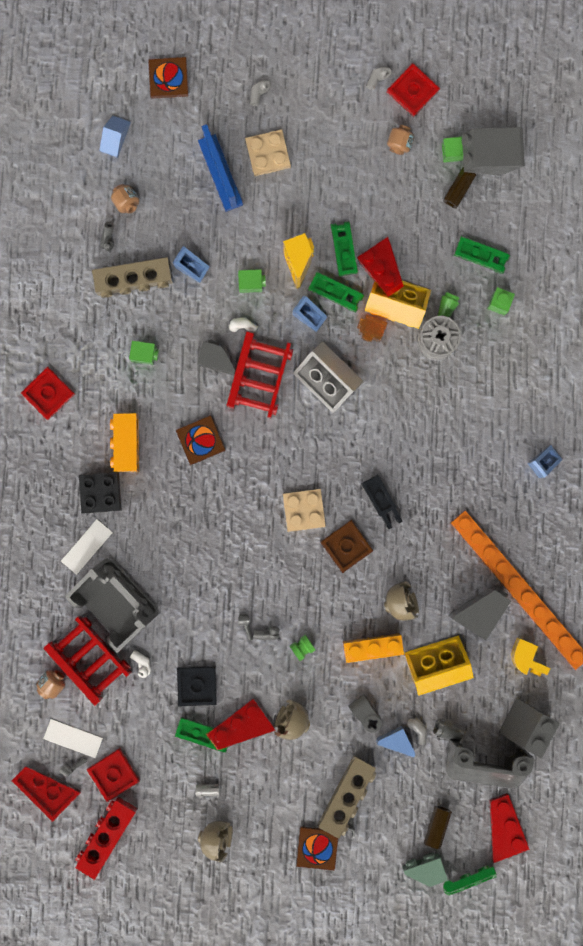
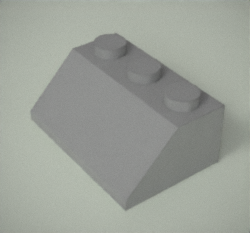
M324 342L313 349L293 372L332 413L364 382Z

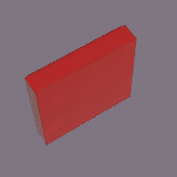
M412 63L386 92L411 116L415 117L439 92L440 88Z
M49 367L45 368L21 392L46 420L55 415L75 395Z
M120 748L86 769L106 802L140 782L139 777Z

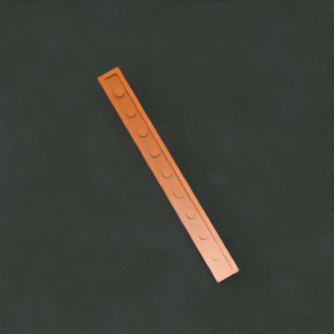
M466 510L450 522L451 525L572 668L577 670L583 664L582 647Z

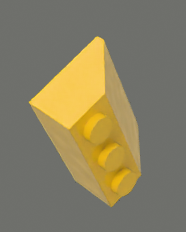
M305 233L283 241V254L296 289L301 287L311 265L312 257H314L313 242L311 238H307Z
M402 280L404 287L387 297L374 281L365 311L419 329L426 312L431 290Z
M459 635L404 653L418 696L474 678L471 663Z

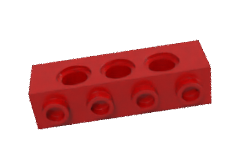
M119 796L116 801L111 800L106 808L108 814L105 818L101 816L95 826L98 828L96 834L91 833L85 844L88 847L85 852L81 850L75 860L78 863L75 868L95 880L138 808ZM110 817H118L120 823L113 824L110 820ZM100 834H108L110 840H102ZM97 850L99 857H93L90 851Z

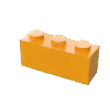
M136 413L113 414V418L110 419V429L113 430V438H110V448L113 449L114 457L110 458V466L114 468V472H139V415Z
M400 633L343 641L346 663L404 655Z

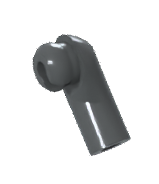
M106 222L102 232L100 246L106 251H111L114 247L113 242H111L114 229L112 222Z
M271 626L269 631L254 629L253 639L276 640L280 636V629L276 626Z

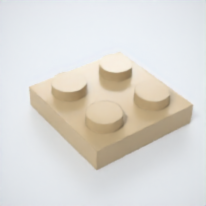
M282 129L245 138L254 176L291 168Z
M321 489L283 494L288 532L326 527Z

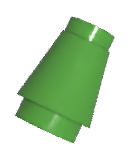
M446 292L441 298L437 316L450 317L459 305L458 301L460 298Z

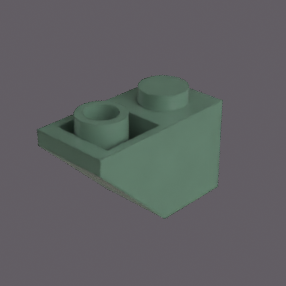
M438 853L426 854L423 856V859L417 861L416 859H411L402 866L406 876L429 887L448 881Z

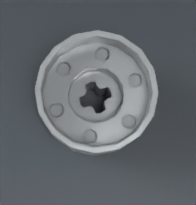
M434 316L427 320L417 337L421 353L433 360H441L450 356L460 343V328L454 320L446 316ZM438 332L440 335H444L442 341L440 338L436 339Z

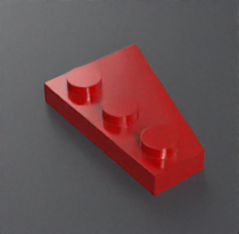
M388 237L357 257L358 262L387 297L404 287Z
M251 699L206 735L215 748L220 750L276 730L255 700Z
M27 766L12 780L52 822L81 793Z
M508 793L489 800L492 862L496 863L530 850Z

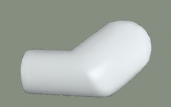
M242 317L232 319L229 329L232 332H236L238 329L245 328L250 333H255L258 326L247 318Z
M134 650L130 658L138 663V675L141 678H145L151 672L150 660L137 650Z

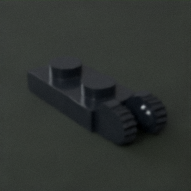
M378 474L361 483L379 517L382 518L388 529L392 528V524L385 514L392 511L395 520L399 524L403 522L396 510L395 503Z

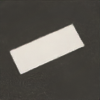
M96 519L61 562L77 575L113 532Z
M50 719L43 739L96 758L103 738Z

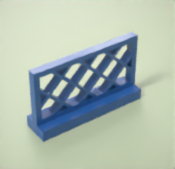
M207 124L201 126L204 138L198 140L225 212L243 206L216 134L211 135Z

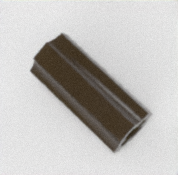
M462 167L443 202L457 209L476 174L464 172V167Z
M441 806L434 807L424 840L426 846L441 849L452 813L451 810Z

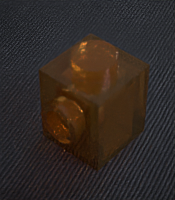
M366 314L365 319L361 318L357 329H360L358 335H361V339L367 342H372L373 340L380 343L388 322Z

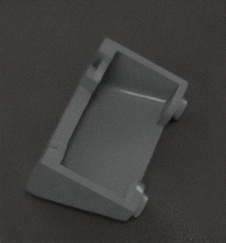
M108 558L93 567L65 596L73 607L82 608L86 606L109 630L110 634L107 637L108 645L116 653L122 650L159 614L158 608L117 563Z
M449 739L445 769L447 775L454 780L517 788L532 772L534 758L526 750L516 748L513 756L505 757L504 766L473 762L474 755L472 751L461 747L460 741Z

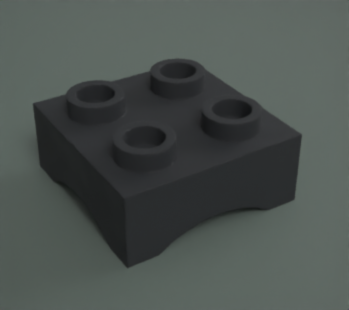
M118 472L79 475L81 514L122 511Z

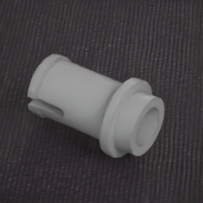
M196 784V796L200 798L202 796L219 797V784Z

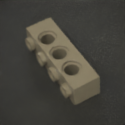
M168 257L92 270L95 292L102 298L111 297L113 293L120 292L121 295L130 294L131 290L148 291L150 287L166 288L169 287V284H173ZM154 271L157 273V276L152 280L148 279V273ZM131 275H137L138 279L136 282H128ZM118 278L119 282L117 285L111 286L110 280Z
M353 755L317 824L318 828L338 839L341 835L344 836L349 828L347 823L350 817L354 818L358 811L356 806L359 800L365 798L368 791L366 787L369 782H373L377 774L374 772L376 769L374 766ZM356 775L362 776V782L359 785H354L352 782L353 777ZM346 793L353 794L351 802L343 801V796ZM338 810L344 812V817L341 820L334 818V813Z

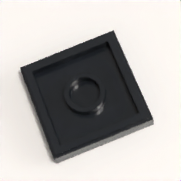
M216 666L177 667L178 707L217 705Z

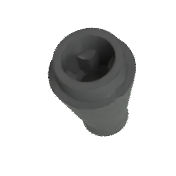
M438 719L434 725L433 733L438 738L461 741L464 730L459 729L445 719Z

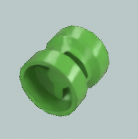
M306 635L302 636L298 643L294 642L289 645L299 661L305 658V654L316 651Z

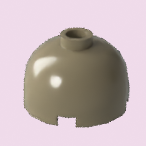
M407 581L393 585L388 590L386 601L384 602L386 611L401 621L418 618L416 614L419 613L415 593H410L408 588H411V585Z
M290 699L286 701L289 703L286 707L282 706L275 721V727L278 729L277 732L274 731L277 737L286 740L298 739L310 727L307 710L300 703Z
M214 821L209 823L203 831H200L198 842H200L202 853L207 858L217 862L225 860L228 854L225 853L226 847L231 846L233 828L229 826L231 823Z

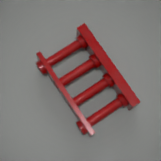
M246 332L226 406L235 409L236 405L242 404L268 411L267 418L269 419L272 418V415L276 416L279 404L275 403L287 360H291L294 349H291V343L287 342L286 349L257 342V339H254V333ZM257 349L283 356L281 367L252 360L249 357L250 351ZM251 367L277 374L276 386L248 379L247 376H244L245 369ZM248 386L273 393L271 404L242 397V394H239L240 388Z
M78 616L75 620L79 625L59 643L56 642L54 644L52 641L43 649L95 706L103 699L101 695L105 688L122 673L127 677L132 672L129 670L131 668L124 659L121 661L92 629L90 620L87 617ZM85 630L92 639L72 657L67 658L62 653L64 651L63 648ZM95 645H98L104 654L84 672H79L75 667L76 663ZM111 659L117 668L97 686H92L88 682L89 677Z

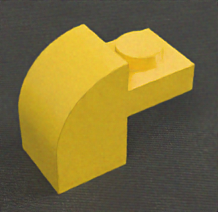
M517 637L511 651V659L514 666L525 675H527L529 668H531L530 672L535 675L541 676L542 673L548 675L549 667L533 661L538 646Z

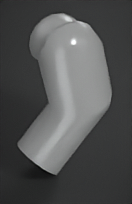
M385 66L374 69L371 72L366 87L370 90H375L378 81L391 76V69Z
M261 80L252 86L250 105L259 106L260 96L271 87L268 80Z
M418 718L409 719L407 723L409 729H413L417 733L416 744L426 745L427 727Z

